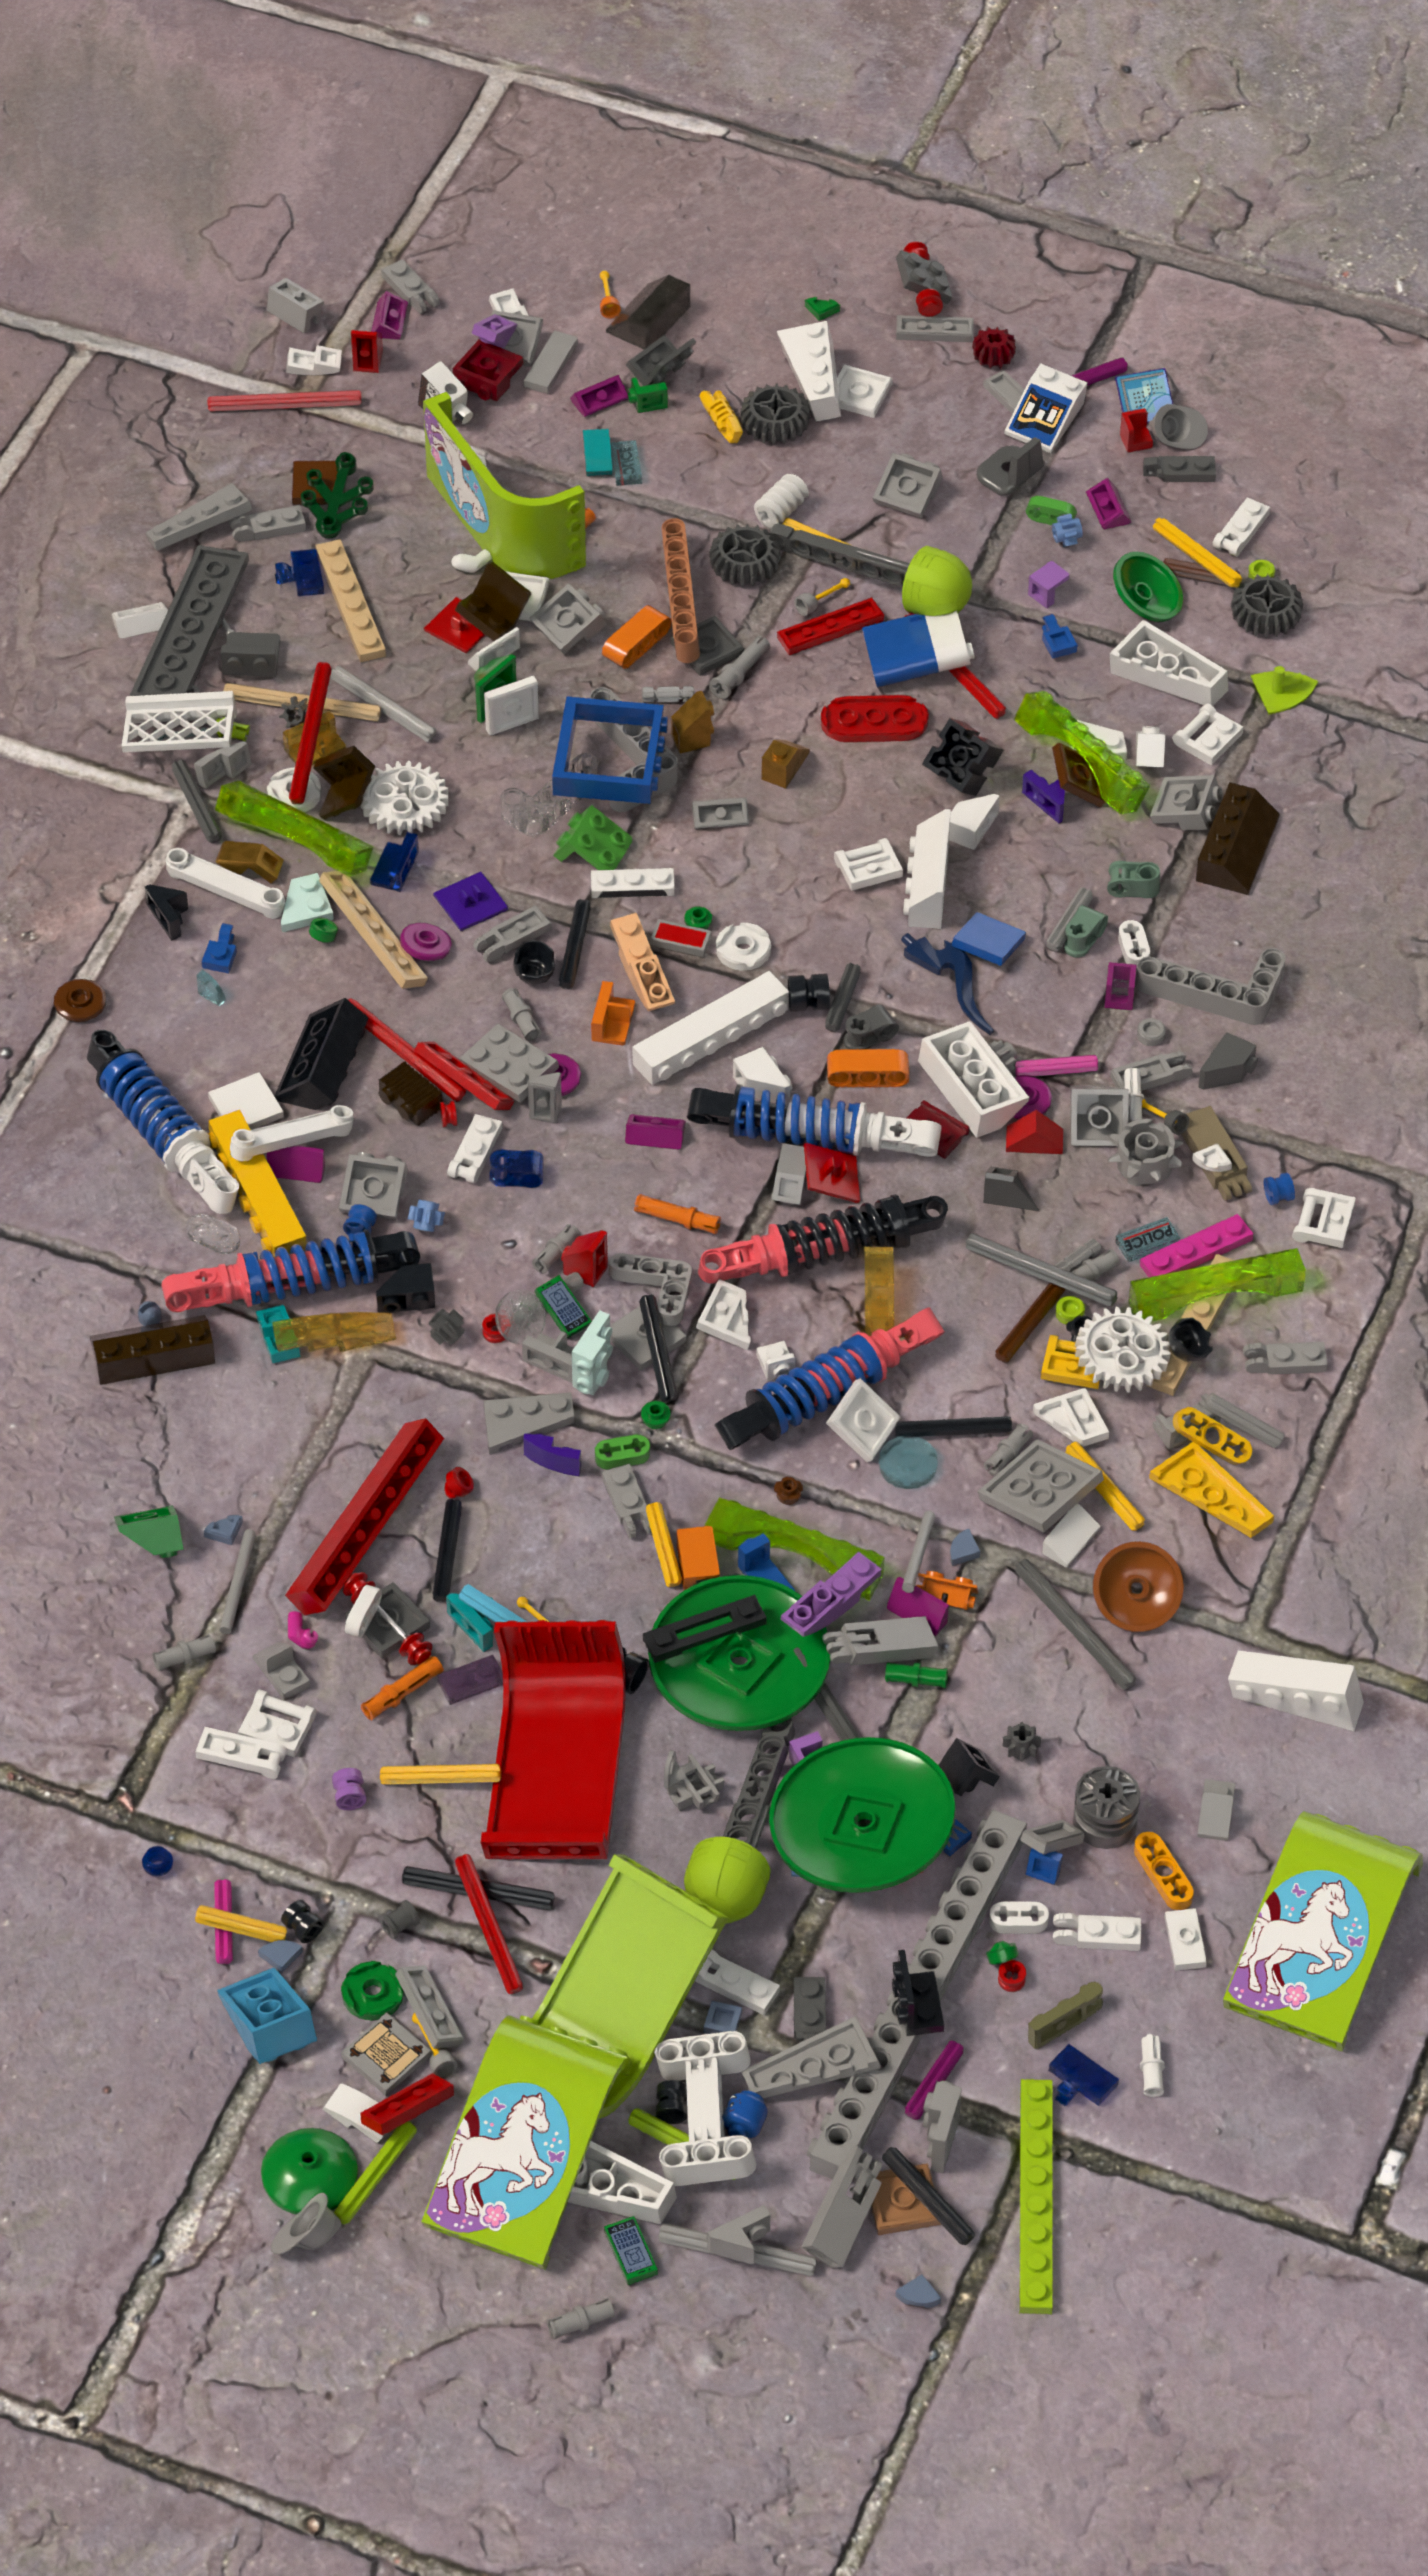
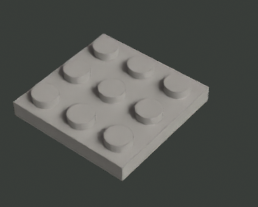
M1037 1439L977 1492L981 1501L1045 1532L1100 1484L1104 1478L1101 1470Z

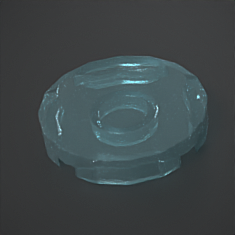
M899 1436L888 1441L881 1449L879 1458L880 1473L888 1483L895 1487L903 1489L920 1488L928 1484L936 1474L938 1467L937 1453L929 1442L920 1437L913 1436L912 1439L906 1438V1436Z

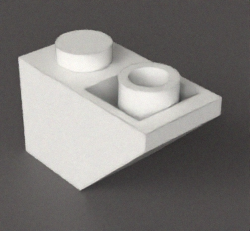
M1142 726V731H1136V766L1164 767V732H1160L1159 727Z
M763 1047L733 1059V1078L737 1084L754 1088L755 1098L760 1100L762 1091L765 1089L769 1090L771 1093L770 1102L776 1103L778 1092H784L786 1095L785 1105L789 1104L792 1083L787 1075L781 1073L776 1059L772 1055L769 1056Z

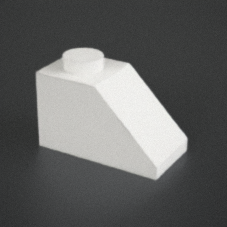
M991 794L958 802L950 815L949 840L975 850L999 813V795Z

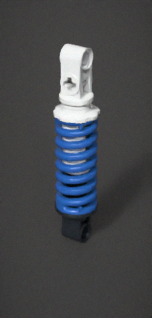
M97 1030L93 1032L87 1053V1061L98 1072L96 1076L97 1086L115 1102L117 1108L131 1121L132 1126L147 1140L148 1145L162 1159L168 1171L179 1172L184 1179L188 1180L193 1189L201 1195L211 1210L219 1214L230 1213L234 1208L239 1183L230 1175L223 1163L216 1158L215 1152L210 1148V1135L195 1122L193 1117L187 1115L186 1109L179 1105L178 1099L171 1095L170 1090L166 1086H163L162 1080L155 1076L154 1071L147 1066L148 1064L138 1050L125 1049L110 1031Z
M737 1084L734 1094L712 1091L705 1088H694L691 1092L687 1119L698 1124L729 1127L730 1138L748 1136L750 1139H756L761 1132L762 1138L765 1141H771L776 1134L779 1143H786L791 1136L792 1142L796 1146L802 1145L806 1138L807 1143L818 1146L821 1141L822 1147L832 1149L836 1143L837 1149L840 1152L859 1155L862 1147L872 1148L873 1151L877 1152L880 1149L914 1153L925 1157L936 1156L938 1152L942 1129L940 1124L928 1120L919 1121L885 1116V1112L870 1113L867 1112L866 1103L863 1102L849 1103L848 1110H845L846 1103L843 1100H839L836 1108L830 1107L831 1101L828 1098H824L821 1106L815 1105L816 1099L814 1096H809L806 1104L800 1103L801 1097L799 1094H793L791 1102L785 1105V1093L778 1092L776 1103L774 1104L770 1103L771 1093L769 1090H763L761 1101H755V1089L745 1087L742 1084ZM897 1132H902L900 1137H895Z

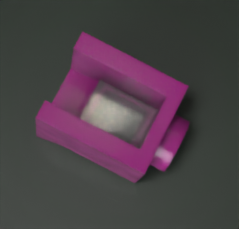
M1109 962L1104 1008L1133 1009L1137 965Z

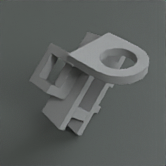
M669 1751L664 1770V1788L667 1789L669 1797L679 1811L695 1804L698 1810H701L719 1801V1791L723 1790L725 1780L723 1777L719 1779L714 1774V1764L702 1769L693 1754L688 1755V1763L680 1767L676 1762V1751ZM694 1772V1776L687 1778V1775Z

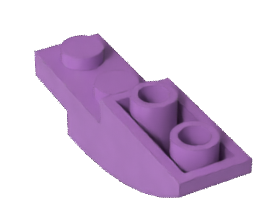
M858 1552L826 1582L820 1580L783 1613L780 1619L803 1637L823 1629L860 1601L861 1593L880 1577L881 1568Z

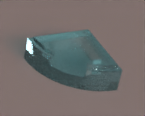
M202 969L196 975L198 994L220 1006L226 1001L224 992L217 981Z

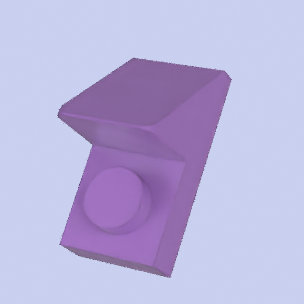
M494 314L475 323L472 334L478 336L482 342L504 349L513 335L517 323Z

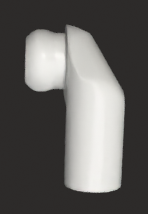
M485 549L476 556L458 554L452 558L451 564L460 571L475 573L490 562L492 556Z

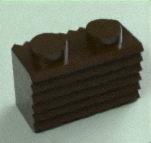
M403 1061L379 1079V1096L381 1100L387 1105L392 1104L396 1107L404 1120H411L417 1126H420L429 1117L437 1114L438 1110L440 1111L442 1092L437 1087H434L432 1083L430 1084L429 1080L422 1077L414 1068H411L406 1061Z

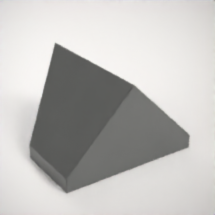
M990 1166L985 1173L983 1203L1039 1211L1018 1177L1019 1170Z

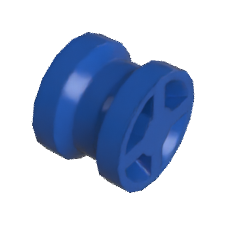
M1282 1173L1278 1178L1271 1176L1264 1178V1192L1270 1205H1276L1280 1200L1292 1201L1295 1199L1294 1184L1289 1173Z
M353 1205L348 1213L349 1218L344 1222V1232L348 1235L368 1229L371 1235V1226L375 1224L377 1214L366 1205Z

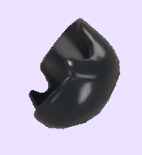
M530 940L523 942L517 948L513 967L516 976L520 980L528 984L537 985L547 982L554 974L553 971L556 966L554 951L547 944Z
M1192 1317L1179 1319L1170 1329L1168 1337L1170 1348L1173 1354L1183 1361L1202 1360L1214 1349L1212 1346H1209L1211 1333Z

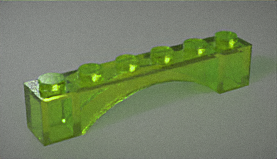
M1046 691L1026 693L1013 720L1030 735L1053 736L1072 746L1085 759L1092 770L1099 786L1101 798L1119 814L1137 812L1150 787L1143 779V776L1131 769L1121 756L1114 754L1106 747L1107 744L1103 740L1096 738L1085 724L1078 722L1071 716V712L1068 709L1061 707L1054 701L1050 693Z
M239 780L221 785L215 811L236 821L262 827L293 839L316 853L327 866L349 877L367 870L374 846Z
M1298 1248L1133 1280L1130 1281L1128 1303L1133 1315L1142 1311V1318L1144 1320L1152 1316V1321L1167 1318L1191 1303L1224 1293L1258 1292L1278 1297L1303 1292L1306 1269Z
M719 1497L705 1523V1526H712L715 1545L735 1551L738 1550V1546L745 1540L755 1538L764 1533L770 1540V1548L788 1550L809 1558L824 1568L831 1576L855 1554L860 1552L881 1568L880 1577L861 1593L860 1598L869 1601L884 1575L885 1557L877 1552L856 1547L845 1540L831 1538L817 1530L806 1529L792 1521L770 1516L762 1510L745 1507L734 1500H726Z

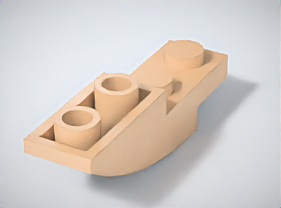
M637 913L610 920V927L619 947V957L634 990L648 1011L675 1004L656 954L653 955Z

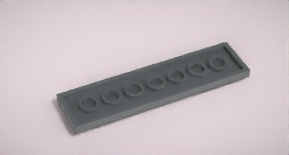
M203 545L197 546L130 696L191 692L249 562L248 553Z

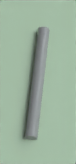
M926 1511L922 1518L902 1585L903 1591L907 1593L913 1592L935 1520V1514L932 1511Z
M250 1529L244 1531L219 1629L223 1634L231 1633L256 1537V1532Z

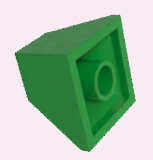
M513 654L492 659L484 667H480L474 674L478 722L482 723L485 721L484 693L517 681L516 656Z
M173 1505L114 1516L119 1532L153 1555L159 1554L160 1558H168L178 1555L177 1551L184 1550L178 1515Z

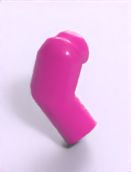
M298 1611L288 1613L289 1640L302 1649L313 1648L318 1641L317 1632L314 1630L310 1633V1629H303L302 1613Z

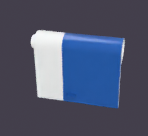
M957 610L940 616L914 614L862 627L877 688L971 665L970 659L975 658L972 644H966Z

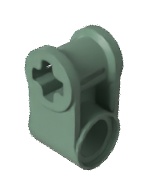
M1115 861L1109 865L1108 872L1111 879L1108 882L1107 891L1110 895L1119 898L1142 897L1148 899L1159 894L1160 868L1157 864L1153 862Z
M1081 905L1074 917L1066 925L1065 933L1068 938L1064 944L1065 952L1071 957L1085 956L1096 940L1104 933L1108 923V915Z

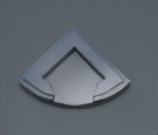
M229 1515L227 1518L215 1523L211 1522L204 1530V1537L232 1545L242 1526L243 1517Z
M970 1529L959 1533L951 1544L950 1561L952 1566L980 1558V1550Z
M279 1940L262 1946L258 1950V1956L283 1973L303 1952V1948L295 1942Z
M922 2274L895 2292V2296L906 2305L912 2304L931 2308L941 2304V2297Z

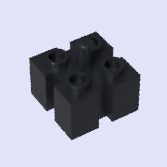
M949 718L939 735L943 739L939 747L932 746L922 765L936 775L946 777V782L960 792L977 796L987 779L983 772L986 767L994 768L1004 749L988 738L980 737V733L967 723Z

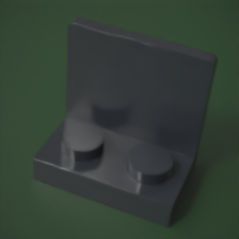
M905 1949L898 1950V1961L892 1963L894 1976L892 1978V1991L894 1998L898 1997L897 2018L899 2025L904 2024L906 2036L944 2032L945 2025L935 1972L909 1974Z

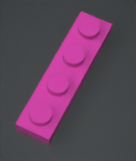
M1236 1214L1141 1258L1140 1267L1153 1284L1158 1285L1214 1259L1216 1254L1222 1255L1253 1241V1232L1242 1218Z

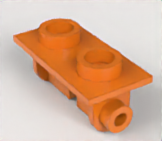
M926 1571V1574H918L919 1582L923 1584L917 1585V1587L942 1600L943 1594H947V1604L950 1607L968 1610V1608L974 1609L976 1597L971 1596V1594H978L979 1590L977 1585H973L972 1580L963 1577H956L955 1581L945 1579L942 1573L935 1571Z

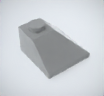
M1070 1085L1071 1146H1115L1109 1137L1111 1134H1121L1128 1124L1129 1089L1107 1086Z

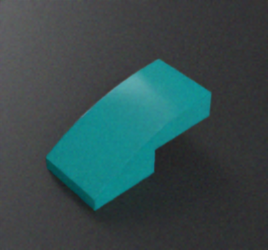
M609 429L583 430L586 476L612 475Z
M280 1305L256 1311L259 1327L272 1364L301 1357L285 1306Z

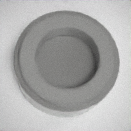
M1154 1018L1142 1020L1137 1028L1138 1040L1147 1046L1161 1044L1165 1038V1025L1160 1020Z

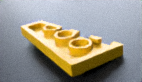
M1194 1442L1150 1471L1149 1479L1250 1538L1264 1530L1274 1521V1515Z

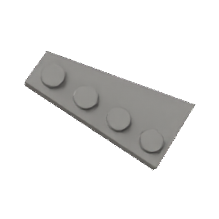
M231 483L167 521L156 525L153 529L146 532L149 543L158 551L252 510L250 501Z
M855 2016L742 2071V2075L750 2091L757 2093L764 2099L881 2068Z

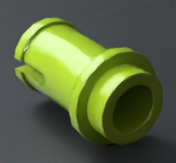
M225 716L223 718H217L216 721H221L225 718ZM233 722L231 738L246 742V735H249L250 725ZM219 731L215 733L218 734L219 738H222L224 736V734H222Z

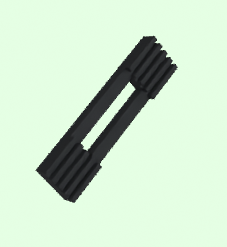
M752 1595L643 1633V1642L646 1648H648V1652L655 1664L682 1654V1651L736 1632L741 1634L767 1624V1617L756 1596ZM727 1616L732 1618V1622L680 1640L676 1635Z

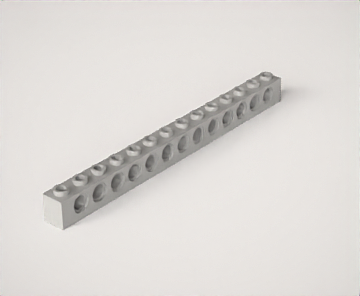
M994 1809L987 1820L982 1819L977 1830L978 1838L975 1844L970 1842L964 1855V1860L966 1861L963 1867L958 1866L951 1880L953 1885L950 1891L945 1890L943 1892L937 1916L931 1915L926 1926V1932L928 1933L924 1940L919 1939L913 1951L914 1959L911 1964L907 1963L909 1974L935 1972L940 2002L1024 1844L1020 1840L1023 1831L1027 1829V1823ZM976 1870H985L986 1872H978ZM969 1893L973 1894V1896H965L963 1894ZM951 1918H960L961 1920H952ZM939 1942H946V1943H948V1944H946V1945H941V1944H938V1943H939ZM932 1966L935 1967V1969H927L925 1967ZM892 1990L887 2000L888 2008L885 2014L880 2012L875 2021V2033L872 2038L867 2037L879 2064L883 2068L847 2077V2080H849L845 2088L841 2087L836 2094L834 2100L835 2108L832 2114L827 2112L820 2127L822 2133L818 2139H812L807 2151V2156L810 2157V2170L832 2180L840 2163L846 2162L854 2146L857 2145L862 2150L864 2149L923 2034L906 2036L904 2024L899 2025L898 1997L894 1998ZM894 2040L896 2043L890 2044L885 2041ZM868 2090L870 2093L862 2094L859 2091ZM848 2115H854V2116H856V2117H858V2118H856V2119H848V2118H846V2116H848ZM833 2141H842V2142H844V2143H843V2144H840V2145H836V2144H833L832 2142H833Z

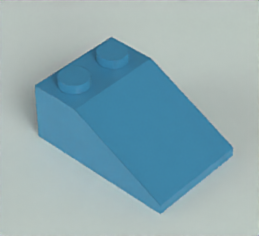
M275 1967L217 1990L218 1996L245 2046L259 2064L273 2061L278 2056L293 2050L303 2049L308 2044L317 2041L309 2007Z

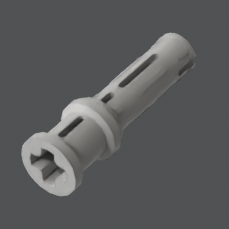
M757 636L733 663L726 664L722 668V673L709 682V688L715 696L726 699L730 696L733 687L743 682L744 674L770 649V643L765 637L759 643L762 636Z

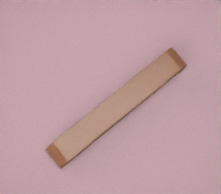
M672 518L662 524V537L673 637L677 659L683 663H691L700 657L687 536L684 522L680 519Z

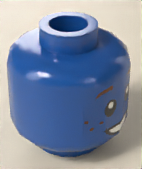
M745 2090L741 2093H735L729 2098L722 2114L724 2127L728 2130L727 2133L730 2136L740 2135L748 2139L754 2138L761 2132L768 2115V2109L764 2099L755 2092Z

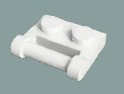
M1206 703L1200 708L1199 714L1183 730H1179L1173 735L1172 740L1181 749L1212 765L1243 734V726L1218 713L1211 704ZM1206 721L1211 723L1195 741L1190 739Z
M887 838L879 839L875 844L844 852L839 850L834 852L835 863L840 868L851 891L903 877V869Z
M1315 1188L1306 1189L1303 1195L1304 1206L1299 1223L1294 1227L1292 1238L1300 1243L1312 1241L1343 1248L1356 1198ZM1323 1204L1318 1227H1310L1315 1206Z
M259 1689L238 1734L281 1744L287 1749L286 1755L295 1758L315 1719L316 1708L308 1705L304 1708L269 1696V1692ZM266 1707L299 1718L300 1721L296 1724L266 1714L263 1710Z

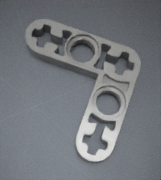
M625 1253L615 1254L609 1259V1275L614 1280L661 1286L657 1305L662 1325L676 1326L681 1323L692 1282V1267L690 1264L679 1260ZM645 1269H654V1270H656L657 1272H655V1273H647V1272H644V1270H645ZM676 1291L680 1292L681 1294L677 1296L669 1295L668 1292ZM669 1307H674L672 1312L668 1313Z

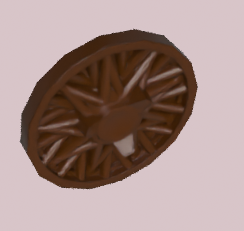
M88 979L68 981L60 986L54 995V1007L58 1014L64 1019L74 1022L91 1020L102 1013L106 1006V993L102 986Z

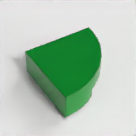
M817 297L805 299V307L818 321L840 312V304L832 299H829V301L817 300Z

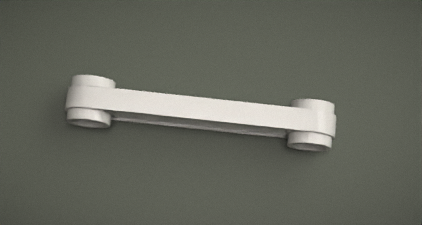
M174 848L167 853L166 870L171 877L185 880L263 913L267 918L276 919L283 915L285 897L281 890L267 887L187 853L182 848Z
M336 1105L330 1111L253 1130H236L231 1137L230 1154L238 1161H248L255 1155L331 1136H347L353 1126V1111L347 1106Z

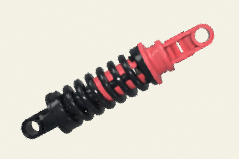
M893 1194L890 1197L878 1199L874 1206L866 1202L859 1209L855 1206H849L845 1213L841 1210H834L830 1217L825 1213H820L816 1216L815 1220L811 1217H804L800 1224L795 1220H791L784 1225L769 1224L766 1236L760 1237L757 1234L751 1236V1240L738 1241L727 1246L705 1251L700 1259L698 1274L704 1282L710 1284L717 1283L719 1279L724 1281L732 1278H742L757 1272L760 1275H764L773 1269H777L781 1277H786L789 1274L797 1273L799 1271V1263L804 1262L805 1267L809 1270L814 1268V1259H819L821 1265L827 1266L829 1264V1256L833 1255L837 1262H842L844 1260V1252L847 1251L852 1259H856L859 1255L858 1244L862 1245L866 1255H872L874 1251L872 1241L875 1240L880 1251H887V1237L892 1238L889 1239L890 1248H907L910 1246V1235L937 1230L943 1225L948 1205L939 1196H930L902 1203L899 1196ZM934 1209L939 1212L940 1216H930L927 1210ZM709 1262L716 1263L719 1269L710 1270L705 1264Z

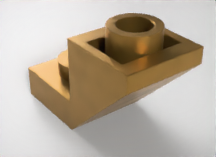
M224 841L215 862L221 867L239 875L250 868L266 881L272 883L277 879L284 859L264 844Z

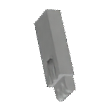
M926 1616L844 1623L841 1631L828 1632L822 1636L827 1652L831 1654L830 1659L833 1664L850 1663V1665L928 1659L933 1657L938 1647ZM872 1642H875V1643H878V1642H879V1644L869 1645V1643H872Z
M857 2145L851 2149L846 2162L840 2163L801 2248L831 2268L843 2267L882 2182L876 2179L882 2167V2162L877 2159L872 2161V2155L867 2152L861 2156L863 2150ZM852 2180H854L856 2184L849 2190L851 2193H853V2197L851 2199L845 2194Z

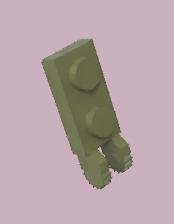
M1091 1981L1087 1985L1084 1984L1080 1987L1078 1994L1069 1999H1063L1053 2009L1035 2016L1028 2023V2042L1034 2049H1039L1087 2020L1097 2010L1102 2009L1103 1998L1101 1997L1103 1987L1101 1984L1095 1981Z

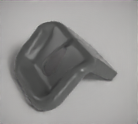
M1034 437L1022 448L1013 445L1000 448L979 465L976 472L977 479L982 485L1000 496L1011 494L1044 467L1045 461L1042 455L1041 440ZM1010 463L1009 473L1002 470L1004 464Z

